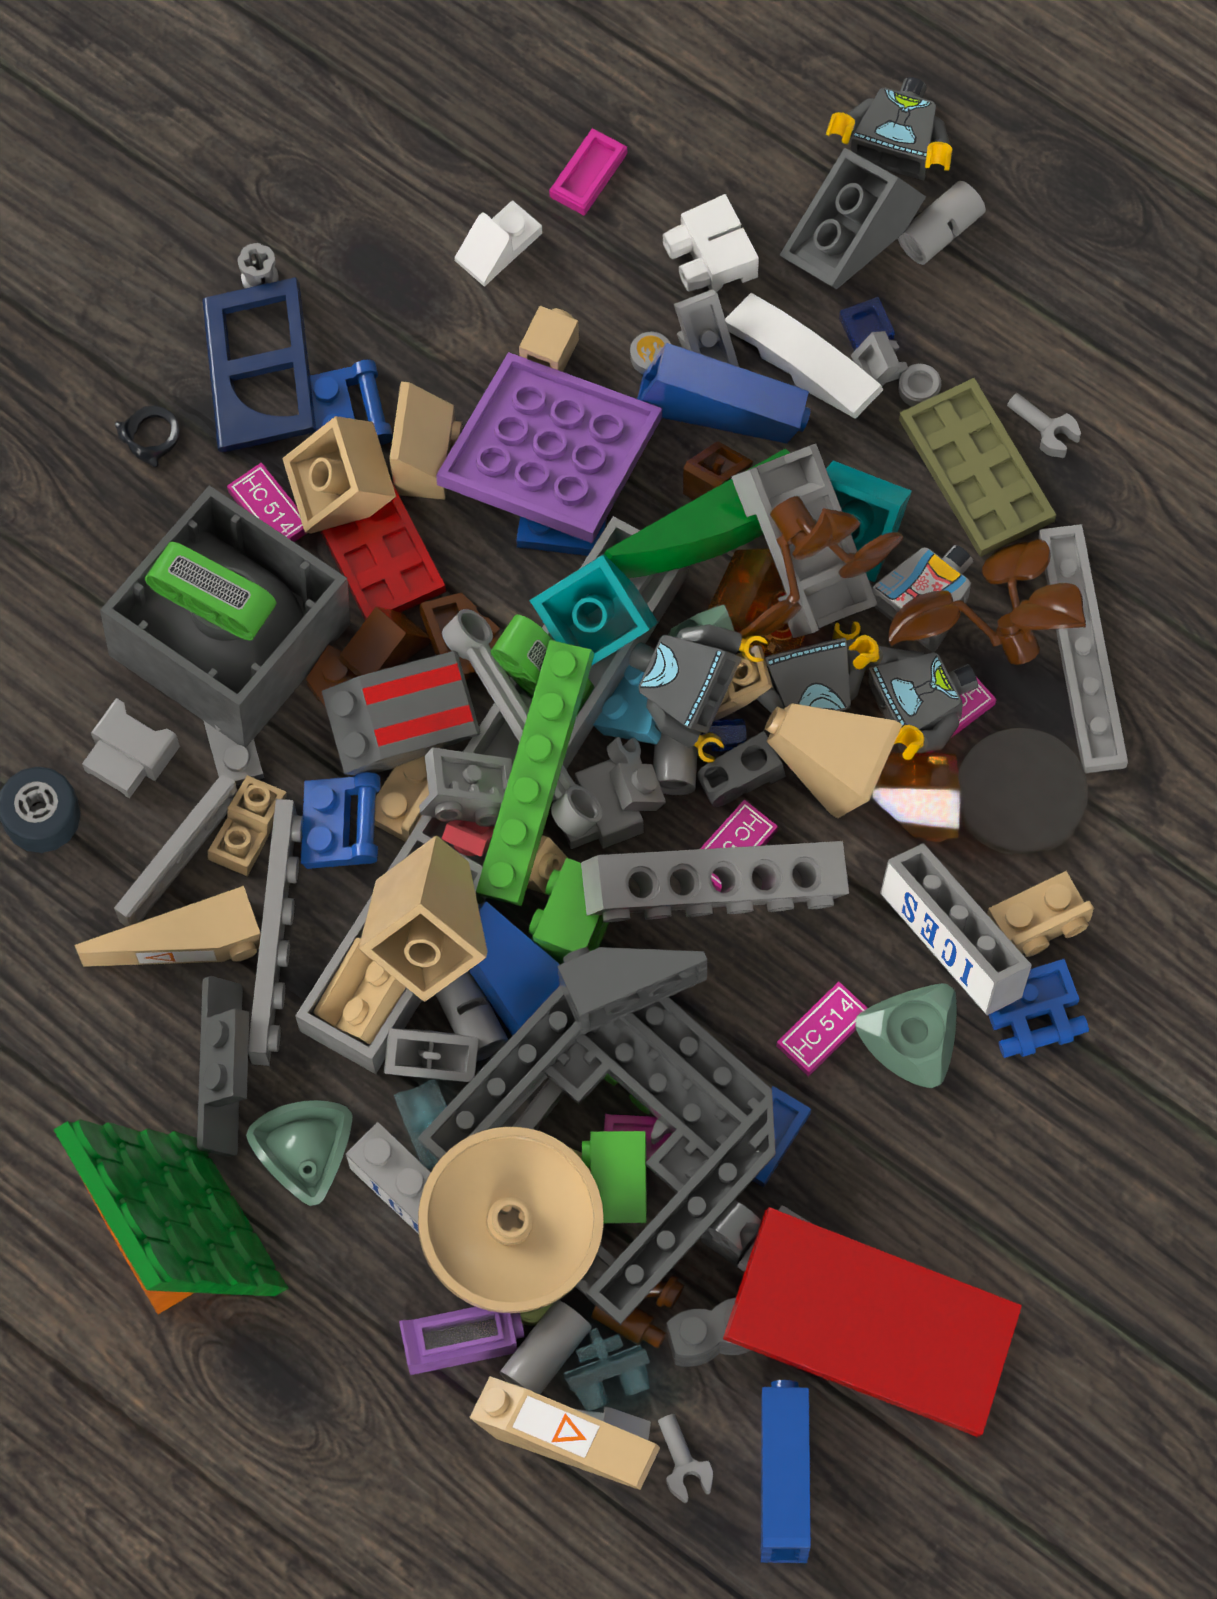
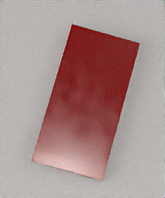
M769 1207L764 1212L723 1340L978 1437L983 1435L1022 1305Z

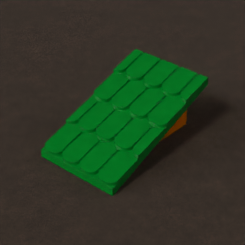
M82 1119L74 1123L67 1121L53 1129L79 1173L114 1241L157 1314H160L193 1293L277 1296L288 1289L279 1271H275L276 1266L257 1234L252 1232L254 1229L235 1197L230 1195L231 1191L213 1160L208 1158V1152L197 1148L196 1137L176 1131L165 1134L149 1128L141 1132L110 1122L102 1126Z

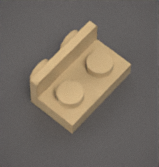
M425 756L394 767L375 800V826L405 842L423 816L420 815L419 805L429 795Z
M1065 871L988 908L987 914L1022 954L1025 953L1026 957H1031L1045 950L1050 945V940L1064 934L1065 938H1070L1084 931L1089 926L1088 922L1091 920L1094 907L1090 901H1083L1070 876Z
M358 937L354 940L315 1007L314 1015L344 1034L371 1045L406 987L359 949L361 938Z

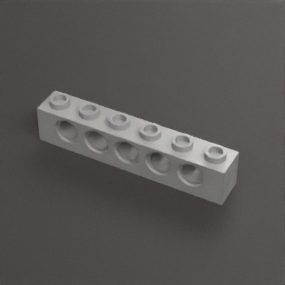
M843 841L597 855L581 862L587 916L603 915V922L629 920L630 913L644 912L645 919L647 920L668 918L672 916V910H686V917H698L713 914L712 908L726 907L727 914H742L754 911L753 905L767 904L768 912L794 909V903L807 902L808 909H821L834 906L833 899L849 894ZM793 869H796L802 877L801 887L793 879ZM753 871L757 872L761 877V890L753 883ZM712 873L716 874L721 881V892L717 891L712 885ZM671 875L680 882V895L676 894L671 888ZM629 878L634 879L638 883L640 888L639 897L631 893L628 886Z

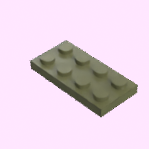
M975 378L900 412L899 421L980 557L1055 522L1056 513Z

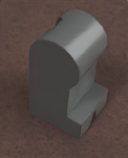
M764 731L719 756L714 762H709L698 771L696 777L713 807L724 806L745 792L748 793L767 782L771 785L786 777L783 764L776 751L767 742L768 737Z
M734 1200L703 1234L701 1242L735 1267H738L741 1259L755 1242L761 1220L747 1207Z

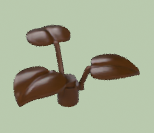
M794 496L783 501L770 512V516L782 534L776 541L782 549L790 594L786 600L773 605L739 633H741L744 639L750 636L764 637L783 627L801 610L802 606L798 602L800 594L789 545L793 544L795 546L792 555L796 560L810 558L826 547H829L843 562L847 563L838 571L840 577L853 578L870 571L881 563L903 540L902 534L900 532H892L881 535L867 543L857 553H846L838 543L859 527L860 522L856 516L842 511L823 508L818 521H816L800 496Z
M1042 539L1032 540L1029 543H1016L996 551L985 561L982 568L983 577L988 583L1002 584L1008 582L1013 611L1005 614L998 620L996 632L967 604L961 600L953 602L951 593L942 590L919 595L907 602L895 615L889 629L888 640L892 647V645L901 641L919 640L939 635L954 626L960 618L961 611L989 637L992 646L1002 645L1009 663L1015 665L1024 664L1033 660L1040 652V647L1033 630L1086 627L1083 598L1076 585L1057 583L1036 590L1029 600H1023L1020 603L1016 587L1017 580H1031L1040 576L1049 565L1051 552L1046 541Z

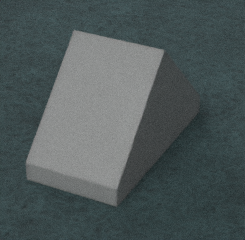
M389 1028L384 1073L470 1082L475 1077L479 1038L431 1030Z

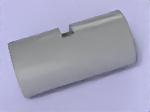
M958 181L910 222L906 231L898 238V241L911 259L924 265L985 213L984 202L973 187L964 181Z
M661 732L659 742L654 744L653 768L662 793L685 795L694 792L696 788L697 748L695 746L688 748Z
M469 970L435 994L454 1033L479 1038L476 1062L496 1054L507 1043L508 1038L487 997Z
M560 1300L553 1302L500 1370V1375L508 1383L541 1394L591 1330V1325L567 1304Z

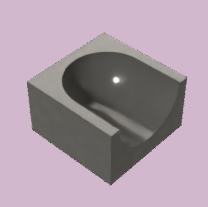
M210 485L100 609L110 657L215 729V726L220 728L219 732L245 748L311 672L327 645L332 646L350 625L347 578ZM169 542H177L261 586L275 598L277 602L275 608L253 640H244L164 598L150 588L145 581V576Z

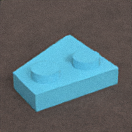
M630 665L626 668L624 677L612 696L605 701L602 712L593 724L603 735L629 740L635 738L637 741L651 744L659 742L661 732L655 727L656 723L646 707L648 698L639 692V684L644 672Z

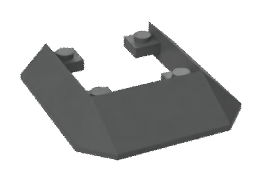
M559 986L417 1139L439 1161L453 1146L465 1138L484 1130L501 1127L547 1077L579 1105L603 1078L609 1074L666 1125L673 1133L646 1162V1166L677 1194L617 1259L600 1245L589 1270L575 1286L592 1304L621 1325L775 1156L772 1089L669 997L582 1035Z

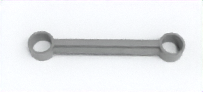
M463 609L443 628V639L451 651L458 652L459 657L470 661L520 743L529 709L505 670L491 655V648L489 646L493 639L491 627L478 613L469 609ZM562 765L553 796L555 802L551 806V813L557 825L564 832L574 837H582L602 818V808L591 792L575 785Z

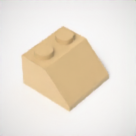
M401 382L390 453L393 485L397 493L402 496L445 500L447 489L437 485L436 474L461 434L462 422L455 420L453 404L410 382Z
M335 416L282 458L305 533H315L368 518L396 497L373 422Z

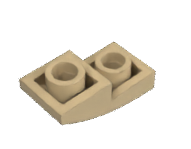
M756 645L749 649L751 656L764 659L760 662H751L745 659L742 652L736 654L742 657L713 722L748 705L772 687L761 646Z
M247 775L228 806L227 819L208 850V860L248 876L273 828L276 799L285 800L286 791Z

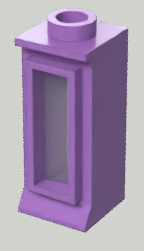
M478 1307L414 1320L399 1321L410 1375L514 1354L517 1350L516 1339L524 1337L520 1313H499Z

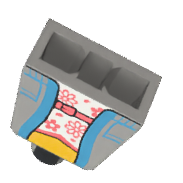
M954 545L942 559L930 549L921 548L873 586L872 591L878 604L874 607L893 621L897 612L913 598L928 592L942 590L951 593L953 602L961 600L966 604L969 598L971 582L962 574L973 563V559L966 550L957 545ZM949 630L917 641L934 653Z

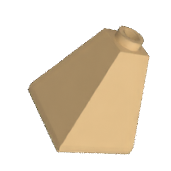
M792 703L784 709L776 707L766 723L765 730L770 732L767 739L769 745L831 815L839 818L870 800L902 724L890 719Z

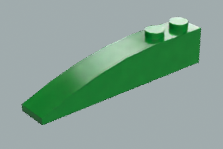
M785 448L780 452L772 455L771 457L765 459L764 461L758 463L757 465L751 467L750 469L767 463L769 461H772L786 454H789L790 452ZM730 479L608 548L605 555L628 578H636L680 569L715 558L751 542L764 533L756 514L749 517L746 516L733 480Z

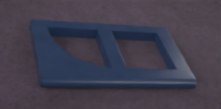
M294 277L203 298L218 451L228 452L315 433L316 424L300 282L297 278ZM286 301L291 347L231 360L226 314ZM294 368L299 415L271 416L259 413L246 406L238 398L234 389L233 381Z

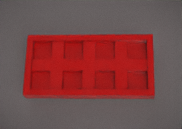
M395 487L396 497L370 517L320 531L341 574L347 578L348 587L365 620L376 606L403 612L446 592L445 584Z

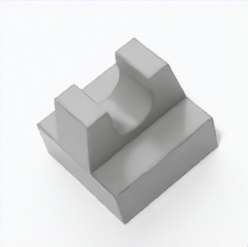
M885 331L872 332L851 354L853 362L880 383L881 386L887 382L899 379L902 372L908 369L907 363L899 362L895 354L899 349L897 341L889 340Z

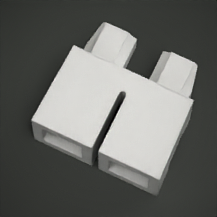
M726 194L682 213L681 225L663 234V245L671 259L689 252L694 259L679 266V274L687 291L708 286L709 290L713 289L717 292L723 287V284L739 278L742 283L758 278L759 257L745 230L741 228V223Z

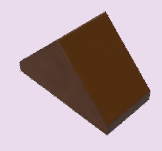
M717 441L686 462L683 468V494L695 500L732 479V476L750 469L754 461Z
M376 606L341 652L339 660L355 675L362 676L401 665L428 646L431 641L429 636L402 612Z

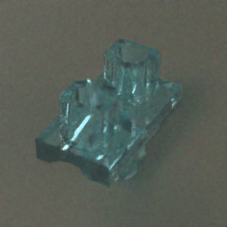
M432 1079L414 1089L394 1094L395 1102L418 1159L427 1169L435 1167L438 1161L417 1138L447 1107L436 1079Z
M597 1328L588 1331L591 1344L576 1350L580 1363L597 1357V1361L563 1373L567 1386L572 1392L575 1391L586 1411L594 1410L609 1403L602 1381L613 1376H619L626 1396L650 1388L645 1364L650 1363L646 1350L642 1349L641 1345H637L608 1356V1352L623 1347L619 1334L602 1340Z

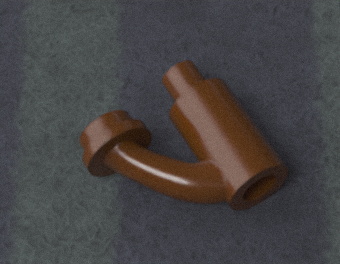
M672 1275L668 1282L660 1281L646 1297H659L656 1305L660 1307L665 1305L672 1309L685 1285L678 1282V1277ZM596 1306L591 1315V1318L637 1345H640L644 1340L658 1349L667 1334L653 1325L655 1319L653 1316L637 1307L621 1325Z

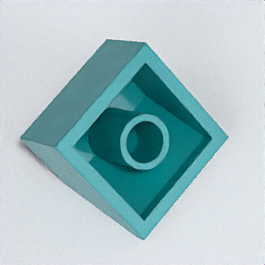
M832 461L826 468L841 510L856 516L860 522L859 527L851 533L857 552L867 543L881 535L898 532L912 491ZM885 559L876 567L866 572L868 580L875 582Z
M605 554L529 600L555 641L591 649L594 652L592 665L646 633L658 623L637 587Z

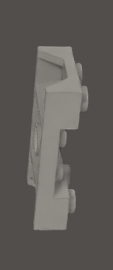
M817 444L796 450L732 476L746 516L757 515L787 593L778 598L779 602L787 599L790 594V587L782 549L776 541L782 534L771 518L770 512L777 505L794 496H800L816 521H818L823 508L842 511ZM851 534L838 543L846 553H857ZM793 544L789 545L800 594L798 602L802 606L801 610L788 622L793 638L811 634L825 625L878 605L866 573L853 578L840 577L838 571L847 563L843 562L829 547H826L810 558L796 560L792 555L795 546Z

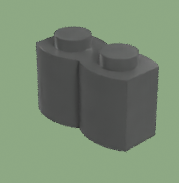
M736 1298L728 1299L718 1304L712 1311L707 1309L683 1311L667 1322V1338L675 1365L694 1367L711 1361L719 1353L739 1355L751 1351L723 1340Z

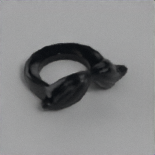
M156 405L145 406L137 410L125 422H115L120 441L128 444L131 452L138 459L153 467H158V459L174 448L180 435L179 423L174 414L166 408ZM152 417L166 420L171 426V433L164 443L145 448L132 441L134 434L137 433L139 426L145 420Z

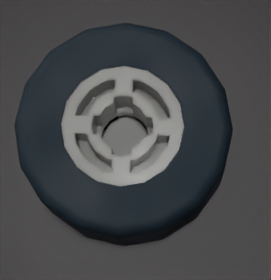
M44 767L24 769L10 777L0 790V821L13 843L26 851L43 853L57 850L69 842L77 831L81 816L78 799L66 777L57 771Z

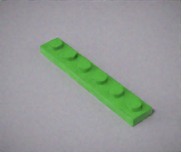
M549 640L476 889V893L479 896L522 906L595 654L591 649Z

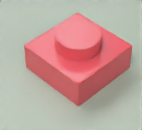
M462 820L450 821L446 824L442 840L453 844L454 849L461 854L468 856L478 855L481 857L488 851L495 826L484 827L477 825L476 822Z

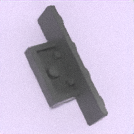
M209 976L204 978L202 982L197 1148L201 1151L231 1157L238 1153L239 1101L247 1099L249 1012L242 1010L243 987L240 983Z

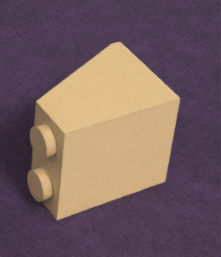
M437 835L376 880L359 949L424 1002L487 957V947L469 862Z

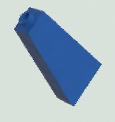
M669 343L663 346L644 372L637 396L638 400L662 408V418L782 443H788L797 431H804L811 411L810 408L805 407L809 393L807 390Z
M488 902L479 904L478 908L487 947V957L471 968L469 972L513 1036L560 986L557 967L560 964Z
M777 1380L771 1382V1387H762L761 1563H807L811 1548L809 1388L799 1387V1382Z

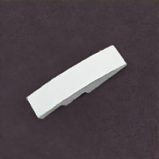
M750 293L725 318L730 333L757 347L762 359L791 374L797 387L809 391L810 394L855 419L883 391L881 384L851 359L815 332L753 293Z

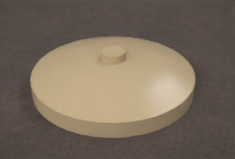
M492 1128L473 1134L457 1143L442 1156L433 1168L425 1183L418 1211L419 1238L425 1258L432 1271L443 1285L457 1297L471 1305L488 1311L499 1313L528 1312L540 1309L559 1300L569 1293L585 1276L595 1259L602 1239V1201L597 1184L585 1163L572 1149L548 1134L529 1128Z

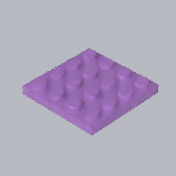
M508 352L436 474L437 485L593 543L661 421L662 408Z

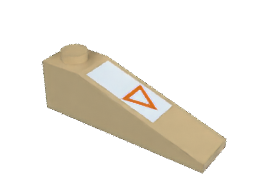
M242 886L76 944L75 947L83 967L223 962L232 959V961H242L257 953V949L260 946L261 933L245 888Z
M489 1377L470 1416V1419L500 1441L641 1490L660 1449L657 1444L533 1391L493 1377Z

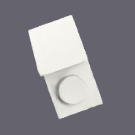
M513 200L492 219L482 212L458 250L455 262L483 286H486L542 234V225Z

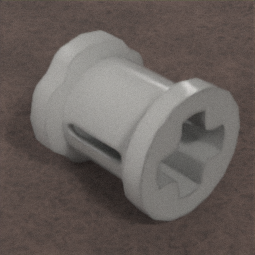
M253 243L241 250V254L238 257V265L242 272L241 279L244 288L263 285L261 278H265V284L279 280L277 269L274 266V253L270 247L263 246L260 243ZM252 254L255 255V261L251 259Z

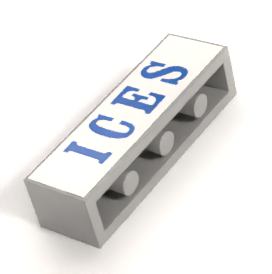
M924 843L889 859L880 894L982 1011L989 1015L1021 999L1032 966L1031 963Z
M377 1122L346 1153L349 1168L419 1234V1204L425 1183L431 1172Z

